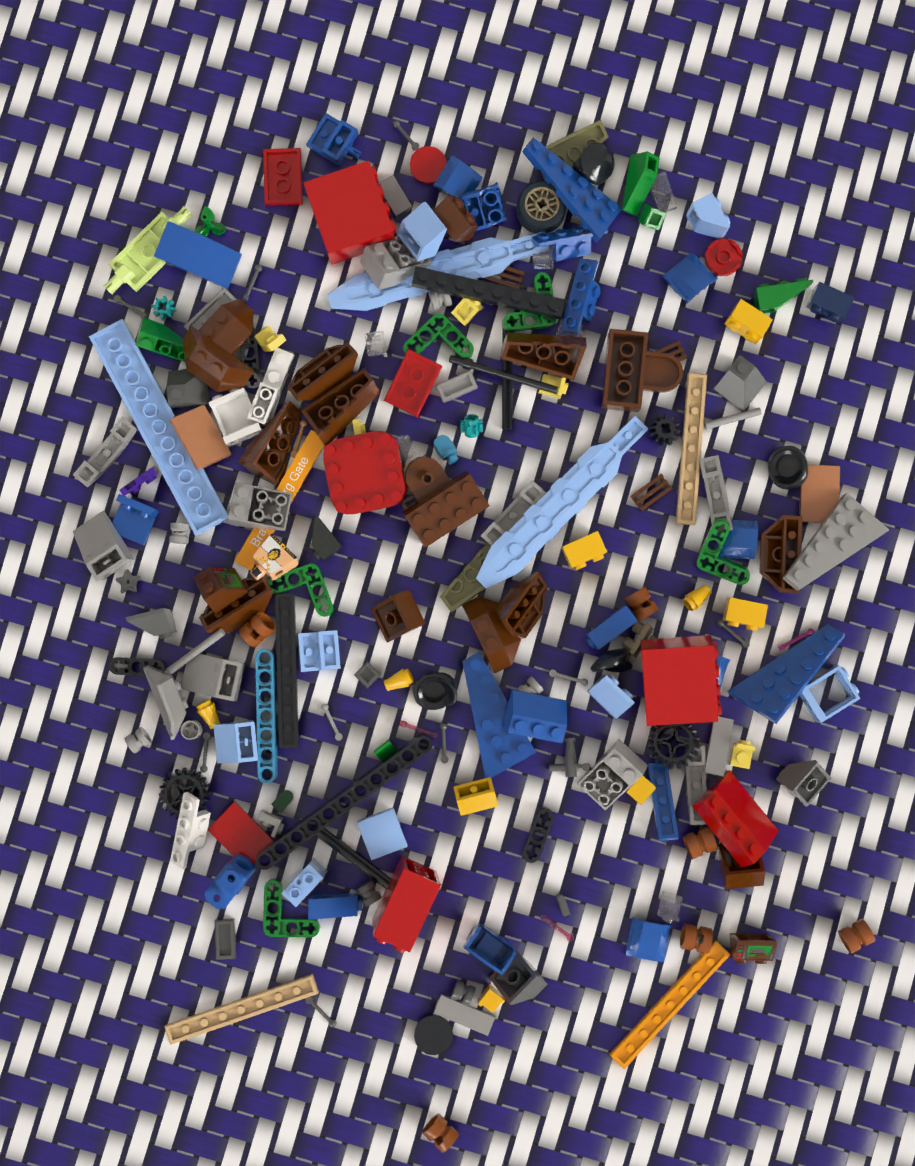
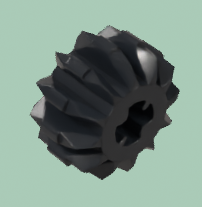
M659 414L657 415V420H651L653 426H649L648 430L653 431L649 434V438L656 437L653 443L656 444L660 440V446H664L666 441L670 446L672 440H678L675 434L681 433V430L676 429L680 423H673L675 420L674 416L669 420L668 414H665L663 418ZM664 426L667 427V431L662 433V428Z

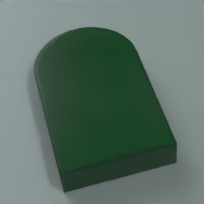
M289 790L282 791L271 805L282 813L293 800V793Z

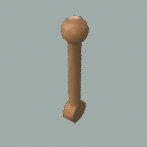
M301 420L300 422L301 428L294 450L290 454L293 458L298 453L304 428L308 424L306 420Z

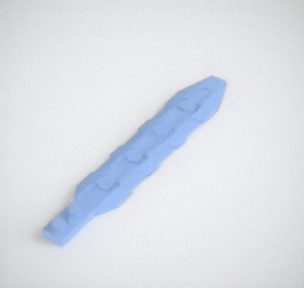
M539 233L510 241L489 237L472 242L471 245L453 250L439 251L436 253V256L429 258L431 265L426 268L471 279L480 277L483 279L500 274L513 261L548 252L550 247L549 245L538 247L532 241V236H537ZM364 272L355 275L327 295L331 309L368 311L401 299L422 296L423 293L430 291L411 287L414 275L395 286L378 290L368 273Z
M634 416L609 442L589 447L577 459V463L562 478H558L550 487V490L535 505L533 504L524 513V516L490 547L476 579L485 588H489L518 574L533 559V556L548 541H551L575 514H578L586 506V502L617 475L622 455L648 428Z

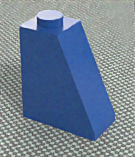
M625 605L586 634V642L592 649L596 648L599 650L638 620Z
M312 893L308 899V919L358 916L359 911H362V899H359L358 893Z

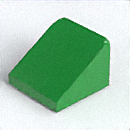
M645 204L638 222L643 226L659 230L666 212Z
M387 740L374 750V754L383 761L397 749L390 740Z

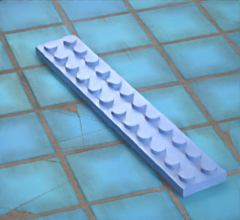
M121 319L89 336L195 536L228 520L229 515L204 468L196 470L172 427L170 419L176 416L168 405V401L139 347L135 346L136 342L125 321Z

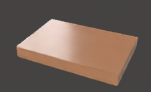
M205 405L170 419L172 427L197 471L231 456L228 446L225 444Z
M808 465L807 479L800 486L799 516H802V522L823 523L838 503L840 466Z

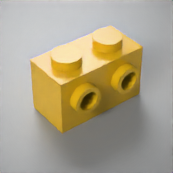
M740 299L724 325L745 337L747 341L757 344L764 336L773 319Z
M598 531L561 548L570 569L575 567L576 570L587 566L586 562L592 559L593 562L603 559V555L607 553Z
M729 597L726 598L722 620L727 622L728 626L739 627L740 624L745 625L747 630L758 631V628H764L768 605Z
M491 777L453 787L461 816L498 806Z

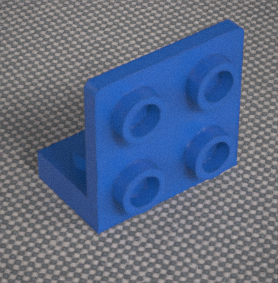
M119 494L116 501L120 502V506L112 524L120 536L145 545L159 511Z

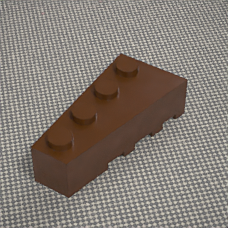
M507 332L501 348V359L574 380L587 347L586 337Z
M363 368L302 409L301 412L326 446L371 403L380 391L372 377Z

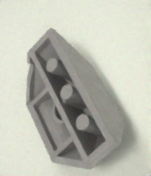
M145 665L143 670L169 737L173 740L185 718L186 708H189L185 697L181 698L179 691L182 688L178 679L174 680L173 675Z

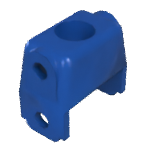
M240 853L236 854L223 867L205 891L206 901L216 909H225L233 897L239 894L256 870V865L252 862L251 858ZM214 895H219L220 901H216Z
M484 924L475 925L464 944V949L501 975L507 970L517 954L515 948L507 940Z

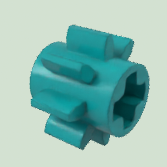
M163 296V299L155 298V305H151L156 310L153 313L155 317L160 315L162 321L167 317L172 319V313L177 311L172 307L174 301H168L166 296ZM162 306L166 307L165 311L162 310Z
M475 414L466 415L464 420H460L461 433L465 432V436L469 438L477 437L479 432H483V420L479 419Z

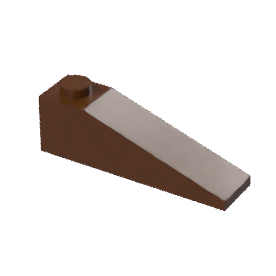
M287 401L248 445L238 462L254 475L273 485H277L286 471V459L288 452L291 453L292 446L290 445L293 435L297 433L302 412L291 401Z

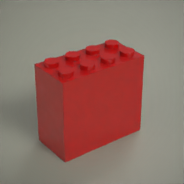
M369 160L303 182L331 265L362 255L365 247L368 245L394 240L397 236L394 220L391 219L390 209L387 201H385L382 186L379 184L375 166L371 167Z
M711 635L640 640L647 726L718 722V715H722L720 699L717 697L721 696L718 678L716 679V677H720L719 665L717 660H715V658H718V646H716V641L712 640Z
M401 855L389 885L372 918L373 936L376 941L382 944L390 943L394 945L393 948L402 953L405 951L411 952L441 887L437 871Z

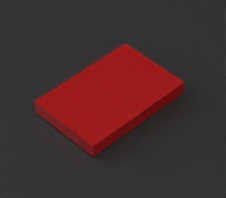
M301 148L263 149L265 206L303 205Z
M408 349L383 401L418 417L443 366Z
M236 802L207 829L233 856L238 853L248 856L254 864L256 863V856L259 850L274 840Z

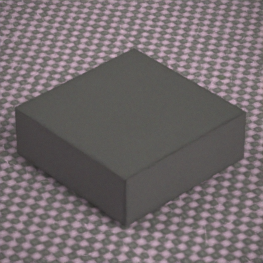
M367 661L354 676L368 689L381 674Z
M557 894L556 898L562 915L564 917L571 915L564 894Z

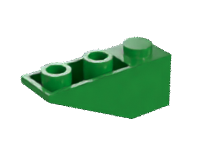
M648 151L630 155L622 210L633 216H637L658 173L660 158Z
M801 278L792 283L781 281L772 286H769L768 283L758 285V288L753 292L755 308L764 314L776 312L809 288L813 280Z
M143 317L135 346L185 362L182 345L183 338L162 323Z

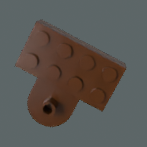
M610 329L607 337L601 409L639 412L642 406L643 391L665 393L674 390L680 384L683 377L682 364L671 354L647 351L648 332Z
M427 456L415 458L406 468V484L418 502L402 511L425 548L490 506L471 474L467 471L450 480L441 465L435 459Z

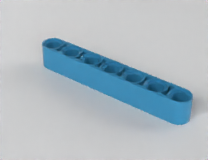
M262 649L257 652L255 658L257 764L259 780L263 783H270L276 779L278 774L275 654L271 650ZM265 652L270 655L268 663L261 661V655ZM264 672H268L271 676L267 683L261 679V675ZM264 691H268L271 694V699L268 702L262 699ZM265 710L271 713L269 721H265L262 718V713ZM264 730L271 732L272 737L270 740L263 738ZM265 749L272 752L270 760H266L263 757ZM265 769L272 771L271 779H266L263 776Z

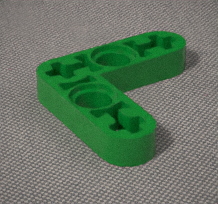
M545 272L538 273L532 281L533 292L554 297L550 276ZM540 278L542 279V281H545L543 285V291H541V283L537 282ZM514 312L507 314L503 318L502 326L508 332L545 329L553 326L557 319L551 318L548 323L547 320L543 319L545 316ZM526 316H531L534 319L533 325L525 323ZM510 318L513 322L520 319V322L515 323L513 327H511V324H507Z
M435 314L403 346L404 354L406 355L408 346L413 347L416 344L415 339L417 338L418 342L423 346L420 347L418 344L415 347V351L421 354L436 338L440 337L460 358H471L474 352L472 343L443 314ZM435 320H443V326H437L434 329L437 333L434 334L431 328L436 325ZM422 332H429L431 338L428 341H423L420 338ZM449 332L457 334L458 337L455 341L447 339ZM461 339L463 340L461 342L463 347H470L468 354L466 352L462 354V348L459 345L455 347Z
M718 518L713 522L697 556V566L705 572L735 584L744 585L750 579L748 568L718 556L730 531L729 522L724 518ZM721 524H724V528L726 530L722 529L719 536H717V526H721ZM716 540L719 546L711 549L708 547V542ZM706 557L709 558V562L702 564V560ZM716 560L717 562L715 563V568L713 569L712 564H714V561ZM726 564L729 569L726 572H720L718 566ZM744 572L745 577L742 576L741 579H739L738 574Z
M304 565L288 571L276 580H273L281 583L283 582L281 578L285 577L288 587L285 588L283 584L278 587V591L273 588L272 594H281L307 584L317 613L323 617H328L333 613V603L321 570L317 565ZM310 567H312L313 570H317V572L314 573L316 580L319 578L321 580L318 582H314L311 585L309 582L313 581V579L310 575L307 576ZM291 574L299 576L297 584H290L288 579ZM271 579L268 580L270 586L273 585V581ZM316 585H321L324 589L320 596H316L313 593V588ZM327 596V599H324V603L330 606L327 609L328 613L325 614L324 611H320L322 604L321 601L317 603L316 599H322Z
M270 879L264 886V933L269 937H315L320 931L318 920L282 918L283 895L281 893L283 892V886L278 879ZM272 883H275V886L279 888L275 891V897L279 896V899H268V897L272 896V890L268 889ZM274 902L278 905L276 913H271L268 910L269 903ZM267 916H278V919H274V926L278 927L274 932H271V929L267 927L271 924V918L267 919ZM290 922L297 925V931L294 933H290L287 930V924ZM300 922H303L302 927H307L310 923H313V926L317 929H314L313 933H310L309 929H303V933H300Z

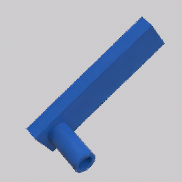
M662 762L648 763L649 781L656 787L651 795L658 841L677 840L679 836L668 764L664 768L662 767Z

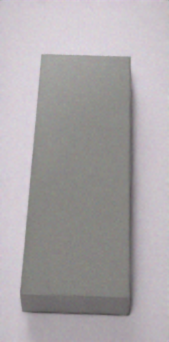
M224 287L184 328L188 331L189 327L193 326L199 330L221 305L237 299Z
M718 716V722L712 723L706 765L704 766L703 773L724 777L733 719Z
M444 994L440 995L434 1010V1014L487 1036L495 1020L494 1015L470 1005L467 1006L461 1001H455Z

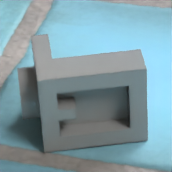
M261 810L258 814L257 819L261 820L260 824L267 827L275 826L271 834L272 838H275L277 834L281 835L285 826L282 823L284 818Z

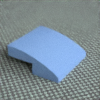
M337 630L297 634L300 672L340 669Z
M394 808L357 821L371 860L408 847Z

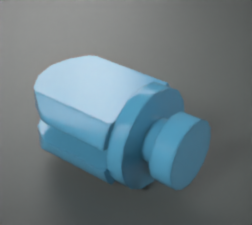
M438 436L434 441L435 451L443 461L447 460L449 465L453 464L458 460L457 455H455L457 453L456 447L448 436Z

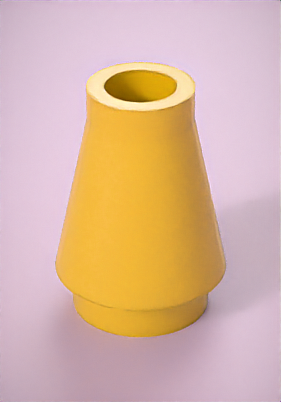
M704 584L702 587L686 594L682 601L690 611L698 610L712 592Z
M401 669L387 680H384L387 691L409 687L410 684L414 683L409 669Z
M210 699L196 706L198 709L197 713L208 724L210 729L214 728V724H221L215 704Z

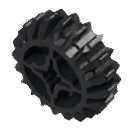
M692 723L687 726L686 724L662 725L661 727L655 725L654 727L658 731H650L654 738H648V742L654 744L649 745L648 749L655 750L650 755L652 757L658 756L655 760L656 763L663 760L662 767L664 768L669 763V769L673 770L674 764H676L677 769H681L680 763L682 762L685 767H688L686 760L689 759L691 762H694L695 760L691 755H699L694 748H701L700 744L695 743L701 739L699 736H695L698 733L697 729L690 731L693 728ZM673 729L669 737L660 738L664 732ZM679 729L689 735L690 742L679 738ZM676 737V740L679 743V745H676V747H674L673 749L672 745L670 744V741H672ZM659 744L669 748V758L660 752ZM689 748L683 756L676 758L677 752L680 749Z
M186 767L182 769V773L179 769L175 770V775L170 772L168 774L170 780L164 778L163 782L166 785L159 787L161 790H164V792L159 793V797H164L160 804H167L163 810L171 809L169 816H173L176 813L177 820L180 808L176 804L182 801L180 797L184 793L183 789L186 791L192 788L189 793L194 795L195 790L199 788L200 801L197 812L202 811L200 808L204 810L208 808L204 802H211V799L206 797V795L212 794V791H206V788L211 785L210 783L204 785L203 782L207 780V777L200 779V771L194 775V768H191L189 773ZM188 778L194 781L195 783L190 786H186L183 782L181 783L178 779ZM174 784V788L176 789L177 794L176 797L172 800L171 789Z

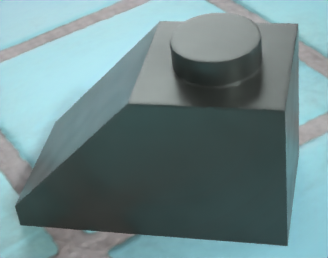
M318 516L315 517L311 543L314 548L312 553L318 560L322 558L326 561L343 547Z

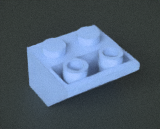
M713 193L693 202L686 214L694 232L716 239L724 238L730 228V219L727 214L722 212L721 203L717 197H714Z
M423 202L402 220L397 235L415 259L420 261L436 256L447 228L429 205Z
M602 675L587 692L613 718L617 719L635 703L632 700L633 695L626 689L621 690L617 686L619 682L612 675Z
M253 720L214 724L217 763H241L258 760L255 723Z

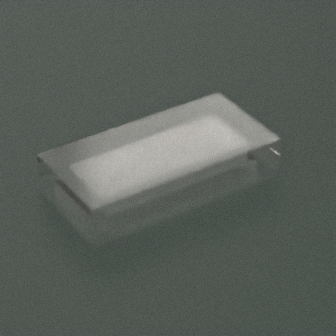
M666 172L657 174L650 189L655 206L664 212L675 210L677 204Z

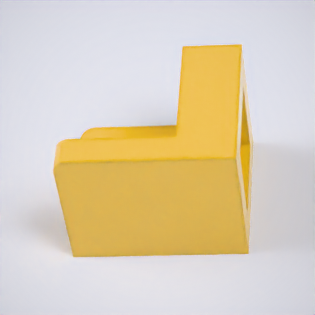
M642 775L626 793L642 805L656 787Z
M490 984L477 999L480 1007L483 1005L492 1013H494L500 1003L503 1004L505 1002L503 995Z

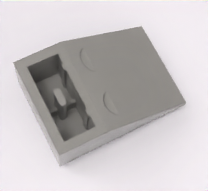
M400 238L366 246L360 263L378 290L395 286L414 275L416 266L426 268L431 265L429 258L417 261Z
M235 482L228 524L246 528L285 531L293 493Z
M105 511L100 512L73 531L84 562L96 581L106 579L135 559Z
M198 654L186 663L181 688L215 698L237 701L246 663Z
M619 739L584 775L577 785L606 810L644 774L648 765Z

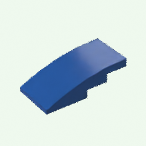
M170 221L166 224L154 257L226 289L231 284L242 256L241 253Z

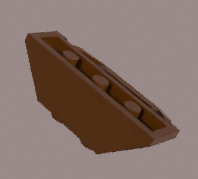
M241 299L221 305L198 331L233 355L252 335L254 310Z
M193 326L189 327L182 341L186 370L217 392L245 387L254 370Z
M349 342L325 349L296 372L287 389L297 401L319 399L351 377L358 353Z
M782 515L761 534L759 573L780 593H800V590L796 591L783 579V576L801 553L802 516Z
M539 572L533 573L514 585L495 610L512 636L522 639L526 638L543 615L545 592H547L548 586Z
M254 577L242 579L248 593L216 614L207 605L204 613L199 617L207 633H215L221 628L225 632H233L248 621H251V618L259 611L265 612L273 593L265 577L260 578L258 581Z
M476 597L463 604L462 607L494 673H497L512 666L521 638L510 635L495 611L500 603Z

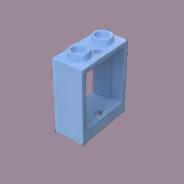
M840 665L833 666L812 679L799 695L817 723L824 722L860 699L858 688L855 684L850 683L847 678L849 677L848 672L844 667H840ZM834 674L848 697L823 712L809 689Z
M313 858L281 894L297 907L324 878L328 871Z

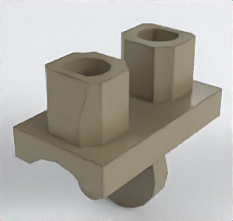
M640 622L634 624L632 631L639 635L638 638L634 641L627 636L622 644L623 647L629 650L631 656L637 658L640 653V640L656 639V637L651 635L654 630L652 625Z

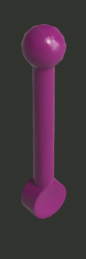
M809 628L806 633L790 640L785 644L778 646L779 650L786 648L787 646L803 639L808 635L811 636L812 634H814V630L812 628Z

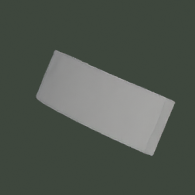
M121 417L110 430L111 434L89 460H85L73 476L86 487L92 485L119 457L133 438L137 429L124 417Z
M719 455L699 459L711 514V523L713 524L718 518H724L729 522L731 531L733 526ZM724 524L717 526V533H720L722 529L726 530Z
M532 480L504 512L485 530L481 537L492 546L546 492Z
M701 746L700 749L694 748L699 755L695 756L692 754L691 756L695 761L686 760L688 767H685L690 825L706 824L692 807L707 791L706 774L703 773L704 766L706 765L705 746Z

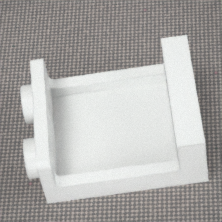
M244 388L232 389L229 391V394L224 396L222 394L212 398V401L208 402L224 436L225 444L228 447L257 436L262 431L259 422L247 418L252 403Z

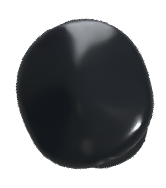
M592 143L582 152L581 156L574 163L573 169L591 184L600 185L613 173L615 165L613 153L603 143Z
M782 446L773 451L768 461V471L772 482L781 489L790 490L800 487L806 481L808 476L807 459L799 448L795 446Z
M627 648L606 651L592 664L590 669L592 672L606 670L620 673L633 668L632 663L628 661L630 652Z
M435 672L425 674L414 684V699L419 706L428 710H438L452 706L457 700L456 682L447 673Z

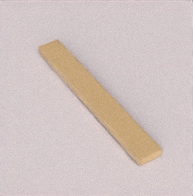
M687 374L676 524L696 525L700 473L699 459H701L707 374Z
M313 974L177 1020L166 1024L164 1027L169 1043L172 1045L316 995L319 991Z

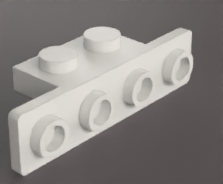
M189 792L183 793L170 859L173 864L181 869H185L187 866L189 852L204 847L211 814L207 810L197 812L200 800Z

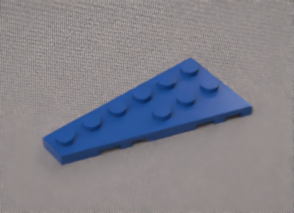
M533 137L523 149V154L535 169L542 171L546 176L544 180L555 187L557 196L573 215L581 219L583 222L581 224L585 230L589 229L594 235L592 239L597 243L622 208Z
M827 624L728 690V694L777 724L841 643L845 634Z
M477 652L462 662L485 778H492L533 755L536 751L527 736L508 733L502 727L508 702L481 654Z

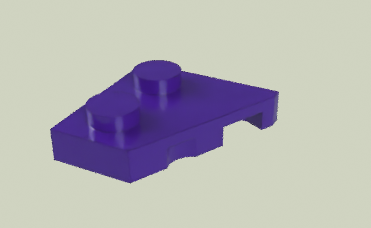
M154 466L119 491L123 496L128 493L133 495L141 489L139 487L144 482L149 484L155 480V474L158 471Z

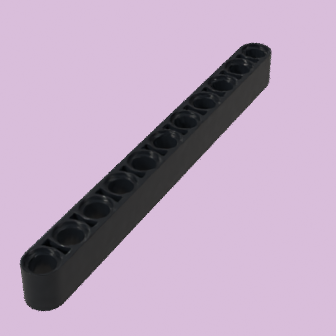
M426 734L415 736L271 841L257 853V866L262 870L271 868L423 757L432 749L430 737ZM421 739L428 740V745L425 748L418 746V742ZM404 751H411L412 757L404 759L402 757ZM390 762L397 764L396 769L393 771L386 769L387 764ZM375 773L381 775V779L378 782L371 781V776ZM358 785H363L366 788L361 794L355 792V788ZM341 797H348L350 801L347 805H341L339 799ZM327 808H331L334 811V814L330 817L323 814V811ZM310 820H316L318 826L310 828L307 823ZM298 831L302 834V837L295 840L291 835L293 832ZM283 843L286 845V849L278 851L275 846ZM262 855H268L270 861L263 863L259 858Z

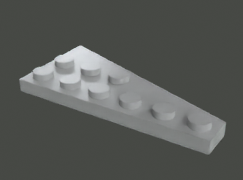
M845 493L783 576V579L798 591L888 532L889 529L851 495Z

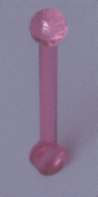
M400 721L399 723L401 727H407L430 735L433 739L438 737L436 731L430 732L410 725L406 721Z
M546 914L540 916L541 921L549 923L565 935L569 942L574 941L575 937L572 933L568 934L548 919Z

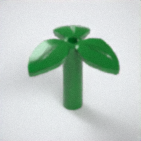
M205 206L201 213V220L204 225L198 226L194 232L208 237L209 230H212L214 235H222L225 233L226 227L220 222L212 224L215 215L210 208Z

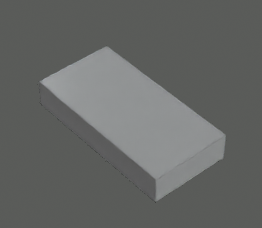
M394 175L379 182L384 192V198L396 218L412 209L410 202Z
M469 370L436 385V388L444 404L478 389V386Z

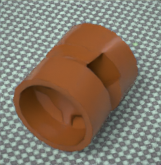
M646 586L624 599L628 607L633 608L632 614L638 620L637 622L659 610L655 601L650 600L651 595Z
M259 611L251 618V621H248L239 629V633L248 645L257 647L265 640V637H268L276 630V626L266 613Z
M708 826L698 830L697 834L691 832L682 836L692 860L701 857L703 851L711 853L718 850L713 833Z
M863 918L854 922L852 928L846 926L838 931L842 943L850 954L860 950L862 944L867 946L876 941L873 932Z
M684 923L680 935V948L690 951L695 948L697 952L708 954L712 946V928L700 926L697 929L696 925Z
M439 1113L422 1130V1134L429 1141L434 1140V1146L441 1153L446 1152L459 1136V1133L451 1125L447 1126V1121Z

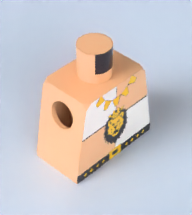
M270 534L253 555L256 567L250 574L257 581L265 574L273 581L296 567L298 560L278 538Z

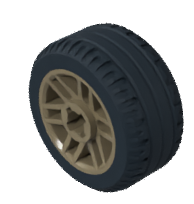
M546 181L530 183L519 194L516 207L517 217L521 225L530 232L550 233L557 229L564 220L567 207L555 193L556 189L551 183L548 184Z

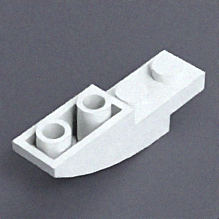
M279 348L274 350L263 382H260L247 418L266 425L289 375L288 371L294 354Z

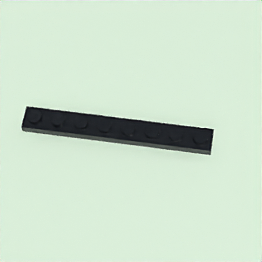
M418 266L415 267L411 286L559 320L561 319L565 300Z
M275 594L279 748H299L295 594Z

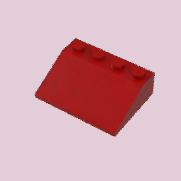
M730 770L692 805L741 868L754 864L767 851L779 831Z

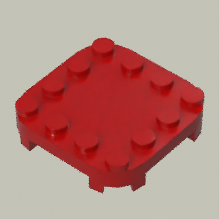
M373 431L339 438L331 441L324 447L323 463L330 498L337 512L358 514L393 507L404 499L406 492H408V485L405 482L399 452L400 445L398 440L385 431Z

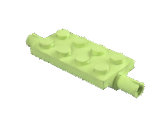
M185 206L174 217L169 218L161 212L108 264L115 271V275L103 286L113 294L123 283H127L137 292L167 263L154 257L167 222L170 221L181 226L192 216V213Z

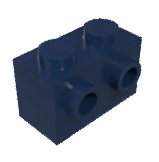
M819 282L815 286L806 307L814 314L827 316L828 320L832 322H842L846 318L855 297Z

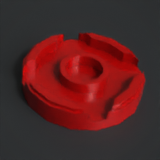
M421 147L411 156V174L415 180L422 184H434L447 164L443 152L435 147Z
M724 238L713 241L707 247L704 255L707 269L720 277L734 274L740 267L743 257L740 246L734 240Z

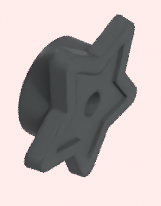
M129 569L125 570L123 577L116 578V581L121 585L120 592L122 594L128 590L137 592V582L141 577L133 576Z

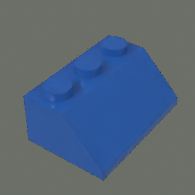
M512 689L502 727L511 734L562 743L567 728V701Z

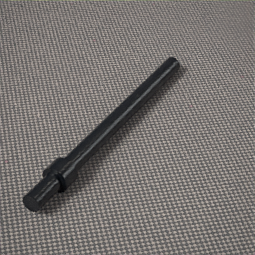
M453 355L449 358L450 363L460 365L466 370L473 369L557 394L559 387L473 362V359L470 358L463 359Z

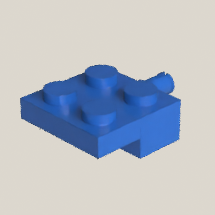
M325 113L306 143L308 148L338 166L348 153L357 159L361 155V151L352 147L353 142L358 136L357 128L343 120L339 121Z

